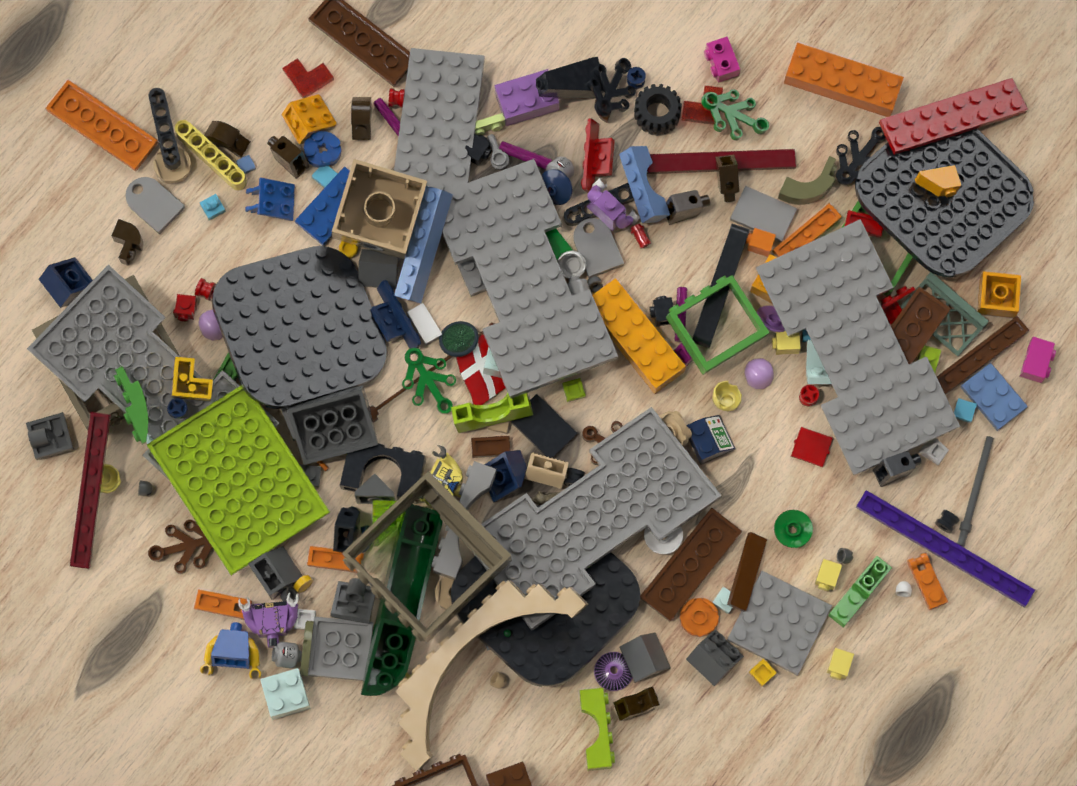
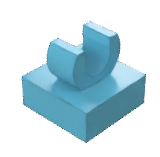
M216 194L199 202L209 220L226 212Z

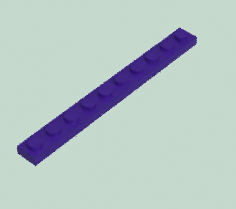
M867 490L856 506L860 511L1024 608L1035 592V589Z

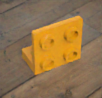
M319 94L290 102L281 114L299 145L304 144L312 133L335 127L337 124Z

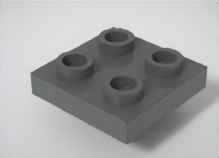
M63 412L26 423L28 438L36 460L74 450Z
M352 578L349 583L338 581L331 617L369 624L375 601V595L370 589L371 586H365L359 578Z

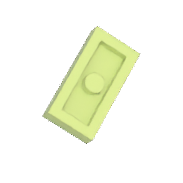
M503 113L476 121L475 134L479 136L484 135L489 130L493 132L501 130L505 126Z

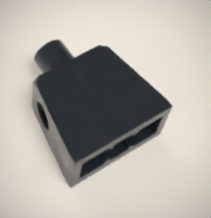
M908 451L883 459L873 469L880 487L908 476L917 465L921 464V458L917 453L910 455Z
M356 507L341 508L334 527L333 551L343 553L357 539L360 527V511ZM349 531L347 538L344 537L343 533Z

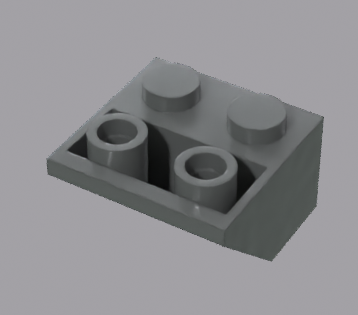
M283 546L266 552L249 563L250 568L271 600L279 596L287 587L294 586L295 582L303 576Z
M714 630L696 646L686 660L715 686L744 656L722 634Z

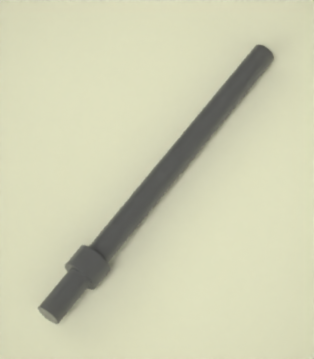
M986 436L965 517L960 524V535L957 544L962 547L965 546L968 533L971 532V521L994 440L990 436Z

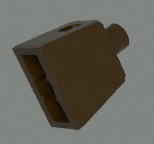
M272 136L268 140L267 144L270 146L276 161L295 179L309 168L303 151L285 136H281L279 139L276 136Z
M735 156L715 157L720 194H724L725 202L735 201V193L740 191L738 164Z
M697 190L670 195L666 202L670 213L666 217L669 225L698 216L703 207L710 206L709 196H700Z

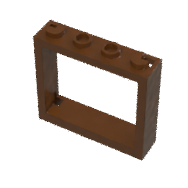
M461 754L451 756L449 758L450 761L446 763L440 761L431 765L432 769L427 771L421 769L414 772L411 778H399V780L394 781L395 784L392 786H413L460 765H463L471 786H478L466 755L461 756Z

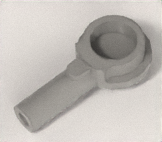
M494 134L487 136L492 149V166L499 170L506 168L509 164L508 155L499 149Z

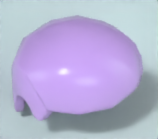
M213 310L203 313L198 321L202 335L212 341L220 340L223 336Z
M763 358L749 361L744 371L747 384L755 389H765L771 384L774 377L772 365Z

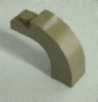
M829 156L821 175L814 181L799 182L786 177L778 199L795 205L810 204L822 199L834 185L836 178L832 176L837 169V166L834 165L836 158Z

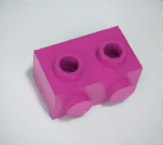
M728 36L706 43L704 56L711 63L712 67H710L713 78L716 77L719 83L739 76L740 67Z
M1032 337L1019 377L1042 383L1045 378L1048 379L1051 372V367L1048 366L1050 360L1053 361L1056 350H1054L1055 343Z

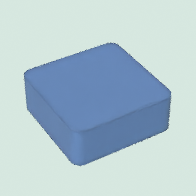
M250 155L236 161L237 166L244 174L256 169Z

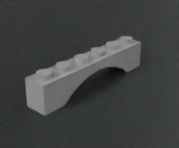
M475 461L473 466L469 465L466 473L468 477L467 482L462 484L459 491L461 495L459 502L467 511L477 499L491 490L497 474L495 468ZM446 525L445 530L448 531L446 538L442 537L438 547L441 551L439 556L434 557L431 567H434V573L454 580L461 570L463 561L460 555L459 537Z

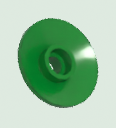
M787 510L777 517L774 524V533L782 545L789 548H799L810 540L813 533V525L810 518L802 511ZM794 527L796 533H791L789 528Z

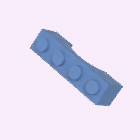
M631 146L620 153L619 156L641 222L656 223L669 216L670 213L665 198L658 195L651 188L647 179V169L653 163L647 146Z

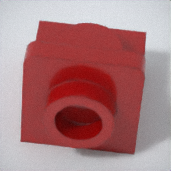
M177 294L176 306L173 309L174 317L184 322L189 321V319L194 320L197 297Z

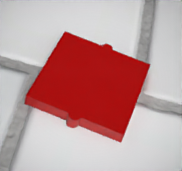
M801 427L797 439L794 440L795 445L791 457L823 468L826 456L830 453L829 447L833 437Z

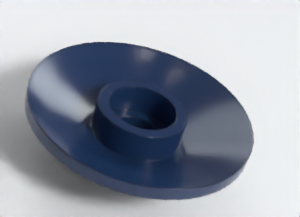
M549 169L542 174V179L553 204L563 205L571 199L573 192L571 181L567 175L558 169Z

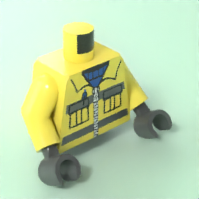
M437 445L441 450L438 454L433 451L432 454L440 457V459L437 458L430 473L454 497L461 498L459 491L463 482L462 471L457 462L446 453L445 447ZM422 496L418 498L420 501L430 505Z

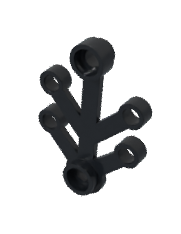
M621 58L615 63V74L610 83L604 65L599 64L594 68V74L600 77L605 92L604 97L599 87L600 81L597 78H592L587 82L588 88L594 92L597 100L594 104L595 111L601 117H607L611 114L612 110L624 112L629 108L630 105L626 99L611 103L612 98L621 96L631 98L636 94L635 88L631 85L626 88L616 89L622 75L631 69V63L627 58Z
M875 127L872 130L871 139L860 152L858 148L859 133L856 130H851L848 133L847 139L850 142L853 160L849 166L846 159L848 147L845 144L837 146L836 154L839 156L840 169L836 173V179L840 184L850 185L856 179L859 172L855 171L857 167L863 165L870 158L866 156L877 143H882L886 137L881 127ZM880 131L883 135L878 136L876 132ZM854 134L856 135V138L852 139L850 135ZM843 148L845 149V152L841 153L839 152V149ZM847 173L849 177L845 178L842 174Z

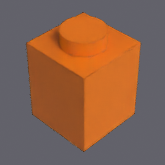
M754 228L753 233H749L746 244H749L747 251L768 257L776 234Z

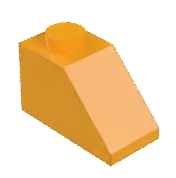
M955 165L919 171L915 178L917 184L938 197L954 196L961 187Z

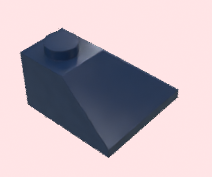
M521 450L504 452L484 464L497 470L493 485L489 491L493 503L522 486L527 466Z

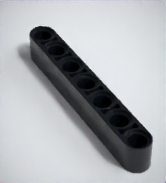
M731 224L710 287L717 284L716 281L723 276L728 278L733 275L734 277L750 229ZM729 286L706 298L692 338L696 345L710 348L730 290Z

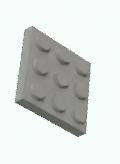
M314 617L308 676L363 681L371 645L373 622L366 624L343 619Z

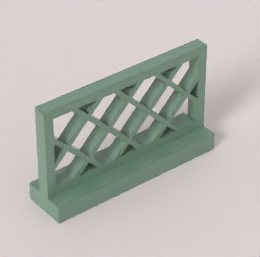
M930 272L918 287L923 288L927 285L932 289V296L945 300L947 306L950 305L954 308L949 312L957 311L961 314V322H950L948 313V322L939 325H948V336H940L937 334V330L933 336L958 357L982 329L987 326L989 321L936 275ZM917 287V288L915 289V291L906 299V301L900 306V308L903 309V308L906 306V304H907L908 301L911 299V297L913 296V294L916 292V290L918 289V287ZM961 324L962 335L951 336L950 325ZM964 324H972L977 330L973 334L964 335ZM951 338H962L963 345L958 351L951 346Z

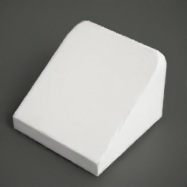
M935 438L924 443L919 453L936 465H939L949 450Z

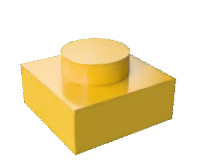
M764 658L749 671V674L761 687L777 674Z

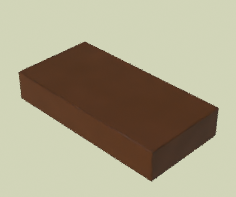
M510 436L471 438L472 458L497 457L504 452L511 451Z

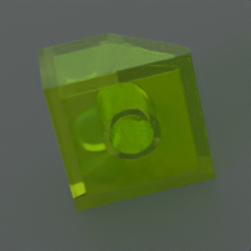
M373 500L372 524L396 501ZM402 514L373 541L374 546L378 547L398 528V522H401Z

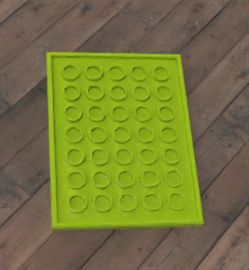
M242 385L147 444V447L231 576L248 566L250 562L259 556L273 550L330 513L260 403L251 399L244 391Z

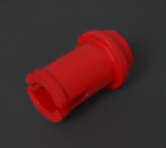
M639 223L630 229L631 235H634L640 249L650 245L651 242L643 230L645 227Z

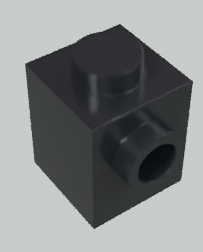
M474 134L472 148L467 145L465 147L467 155L472 158L471 162L477 166L481 164L483 159L487 160L492 151L490 150L489 140L483 135L478 136Z
M656 297V300L652 302V306L649 307L650 316L655 318L656 327L670 325L666 316L670 313L669 309L673 307L672 297Z

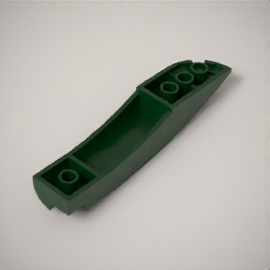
M412 504L403 513L399 523L384 585L420 621L431 566L443 521L436 510ZM383 598L380 599L360 695L364 696L384 694L403 680L408 671L416 637L412 634L413 629L410 626L406 628L399 621V614L397 612L393 614L384 604L385 600Z

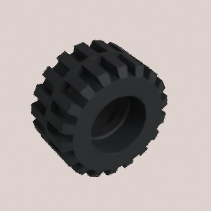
M652 84L651 88L647 86L644 88V92H639L635 100L634 117L637 120V125L642 126L644 132L648 130V134L651 135L655 132L656 136L663 132L665 135L669 129L672 131L675 129V125H678L682 103H680V97L676 96L677 92L675 90L670 91L671 87L667 86L664 88L663 84H659V87H656L655 84ZM653 103H661L668 108L669 112L664 116L657 117L651 115L647 107Z

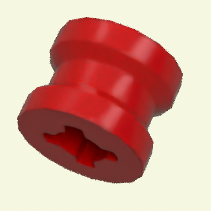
M390 88L389 107L397 105L403 108L405 89L396 91L394 88Z
M200 278L194 295L198 297L203 296L205 300L210 301L216 283L206 282V279Z
M805 385L799 394V401L807 407L815 405L819 398V390L814 385Z

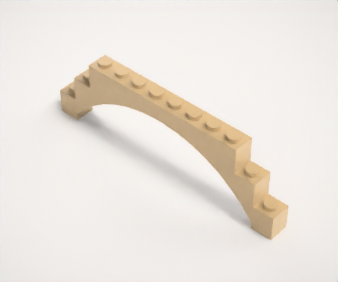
M511 580L507 582L502 581L495 588L497 592L493 596L489 594L481 602L483 606L477 610L475 608L467 616L469 619L464 624L462 622L454 628L455 633L451 637H445L440 642L441 647L437 651L432 650L425 657L427 661L423 665L418 664L411 671L413 675L409 679L405 677L397 685L399 689L395 692L411 708V710L406 709L400 715L401 720L398 724L413 738V741L410 739L403 745L402 748L404 750L400 754L416 771L420 770L434 757L430 752L429 739L431 713L438 688L453 661L478 636L507 620L535 613L568 614L571 618H575L588 603L573 587L568 589L564 587L557 594L559 598L556 599L542 584L537 586L533 584L526 591L528 595L525 596Z

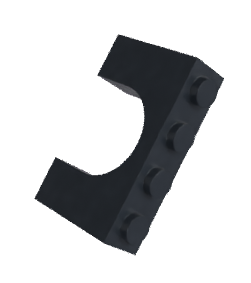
M380 443L347 453L340 488L355 492L362 486L366 468L374 461L385 459L394 462L401 471L397 493L398 500L422 478L426 457L420 451L412 450L411 452H405L403 448H385V445Z

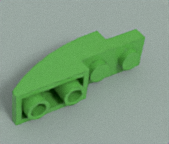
M122 366L115 369L116 375H114V379L118 386L122 385L125 391L122 395L126 403H131V406L125 408L126 413L123 415L128 425L131 423L135 431L132 434L136 442L140 441L143 445L146 443L148 433L146 400L139 381L131 384Z
M876 556L828 616L844 628L892 567Z

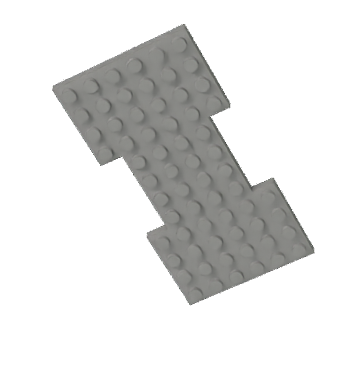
M534 159L446 191L453 194L442 234L455 265L471 259L474 260L495 310L499 323L483 328L482 331L510 399L618 359V354L590 289L573 296L571 295L545 232L562 227V223Z
M861 219L756 267L787 336L790 337L806 329L838 397L822 404L821 408L853 475L878 465L885 458L909 451L960 427L928 358L924 357L908 364L884 314L877 296L892 290L893 286Z
M109 264L27 348L84 402L97 389H100L126 413L125 408L131 406V403H126L122 395L125 391L122 385L118 386L114 379V375H116L115 369L123 366L131 384L139 381L143 390L148 411L147 434L154 440L239 387L222 370L213 380L211 401L183 399L187 404L185 415L179 419L172 418L167 412V406L174 399L171 398L174 359L179 356L153 332L166 317ZM194 370L193 378H201V379H203V378ZM263 408V410L265 411L273 425L276 427L279 424V422ZM148 449L142 456L167 478Z
M650 407L589 449L590 454L599 464L591 472L540 507H537L526 493L481 524L512 556V561L493 580L497 585L502 581L507 582L511 580L525 596L528 595L526 591L533 584L536 586L542 584L556 599L559 598L557 594L564 587L567 589L573 587L582 596L596 586L595 582L586 572V569L646 527H648L658 542L718 501L721 498V494L654 409ZM475 554V556L478 558V560L481 562L484 568L488 570L489 568ZM535 613L521 617L529 628L534 630L556 613Z

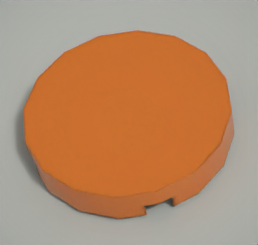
M705 598L691 599L681 609V626L685 632L692 636H707L714 631L718 624V610L711 601Z

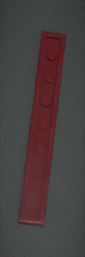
M795 149L650 154L653 163L649 165L647 174L717 172L715 157L728 155L735 156L738 171L796 169Z
M90 412L70 559L71 567L90 569L111 419L110 414Z

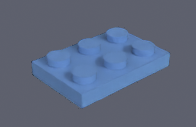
M991 363L961 385V389L973 403L977 404L976 407L997 431L1028 407Z

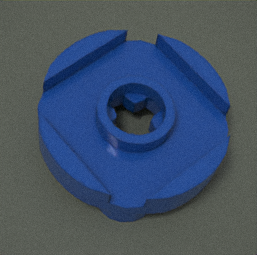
M327 131L312 133L304 143V154L309 164L317 168L336 164L341 156L340 140L334 134ZM325 146L327 151L319 153L318 148Z

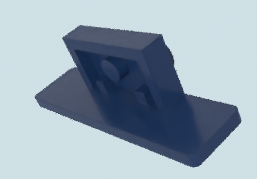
M383 280L377 287V291L384 303L373 306L370 309L376 323L387 342L403 337L409 349L419 348L421 345L419 335L413 329L410 319L402 308V304L394 296L392 286L389 285L387 280Z

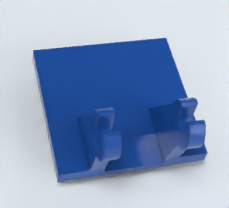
M259 178V186L246 189V194H259V203L245 207V212H258V215L293 221L295 184Z

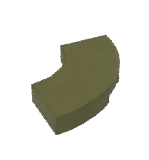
M307 621L305 624L300 668L302 676H308L314 621Z

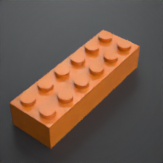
M797 42L784 84L889 117L892 114L904 77Z

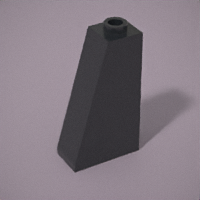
M592 57L544 72L536 79L539 97L595 98L594 92L587 86V82L592 78H597L600 81L599 87L601 92L604 93L600 77L594 74V68L600 64L599 58Z

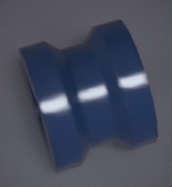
M640 67L631 68L627 73L628 86L631 85L635 89L642 88L645 84V71Z
M181 398L172 399L167 406L168 414L175 419L183 417L187 411V404Z

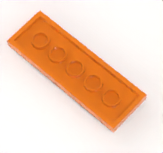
M69 80L65 82L45 108L47 112L134 171L138 170L158 144L157 139Z

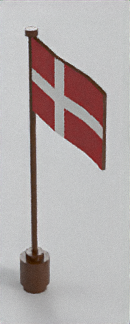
M482 331L478 334L479 340L475 349L465 356L456 357L460 375L471 395L474 405H483L506 388L502 378L483 374L489 346ZM475 337L454 352H463L470 348ZM448 355L447 357L444 358V360H445V361H448V360L451 359L453 356H449V355ZM442 361L438 362V363H437V366H438V367L441 366V365L443 364V362H442ZM433 366L428 371H434L436 368ZM419 377L413 380L414 384L419 381ZM402 388L377 407L369 406L373 423L378 420V410L402 394L406 389Z

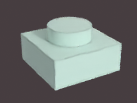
M722 587L712 603L729 614L733 608L727 605L731 591Z

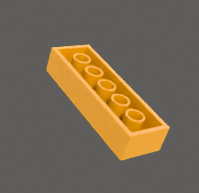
M616 278L592 295L611 340L654 394L685 372V364Z

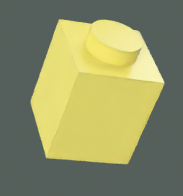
M786 331L776 332L775 337L772 338V349H776V355L799 354L801 349L799 332L790 337L787 336Z
M823 559L815 581L818 588L824 591L834 590L842 565Z
M835 648L826 673L831 674L830 677L836 680L846 679L854 654Z

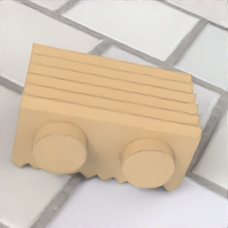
M533 452L530 455L524 479L561 489L569 463L560 461V459L549 458V456L534 454Z

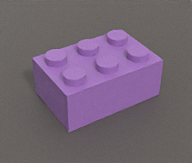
M548 69L494 85L495 95L501 113L504 115L506 126L559 111L558 97H539L538 89L536 88V79L548 71Z

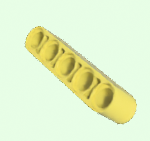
M180 120L175 124V132L178 139L230 187L238 191L246 187L247 180L244 172L190 122ZM184 128L189 129L187 133H180ZM197 140L202 141V143L198 146L193 145V143ZM208 153H215V156L212 158L206 157ZM222 165L229 166L226 170H220ZM235 177L242 178L240 182L233 181Z

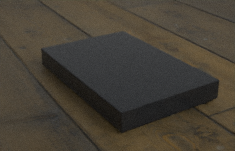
M536 394L530 400L533 415L511 420L510 422L543 455L554 458L577 436V432Z

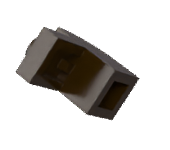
M371 97L352 98V140H371Z
M212 121L204 134L214 145L225 147L237 157L243 156L251 142L242 136L238 129L222 121Z
M118 219L111 236L114 242L123 244L118 258L121 264L128 266L129 262L133 261L136 255L135 249L143 250V239L136 226Z
M654 687L646 688L637 694L625 696L613 702L619 721L646 714L655 710L654 708L660 705Z

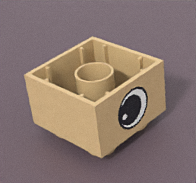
M353 159L332 229V238L405 260L427 181Z

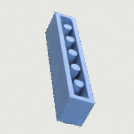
M426 186L394 296L421 304L453 194Z

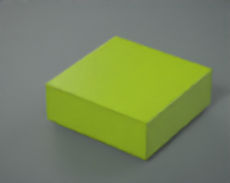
M581 378L562 383L567 402L586 397Z

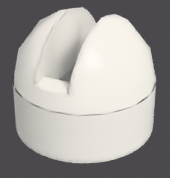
M906 581L898 583L896 595L900 597L911 596V585Z

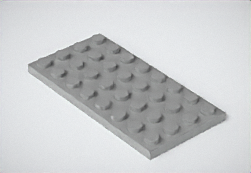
M411 48L394 171L426 180L427 186L444 191L469 183L472 158L467 155L465 147L466 145L470 148L473 146L485 62L484 55Z

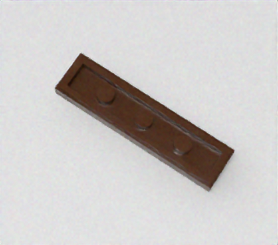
M753 532L747 534L727 605L737 610L747 611L767 542L766 538Z

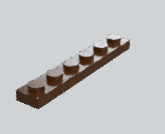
M1018 316L1014 317L937 376L945 395L1028 333L1029 329Z

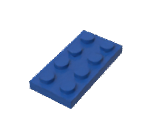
M345 166L295 220V223L322 246L332 237V229L350 170Z

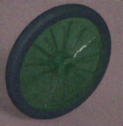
M453 322L442 330V335L439 337V345L442 351L449 356H465L471 353L477 346L479 340L478 331L468 322Z

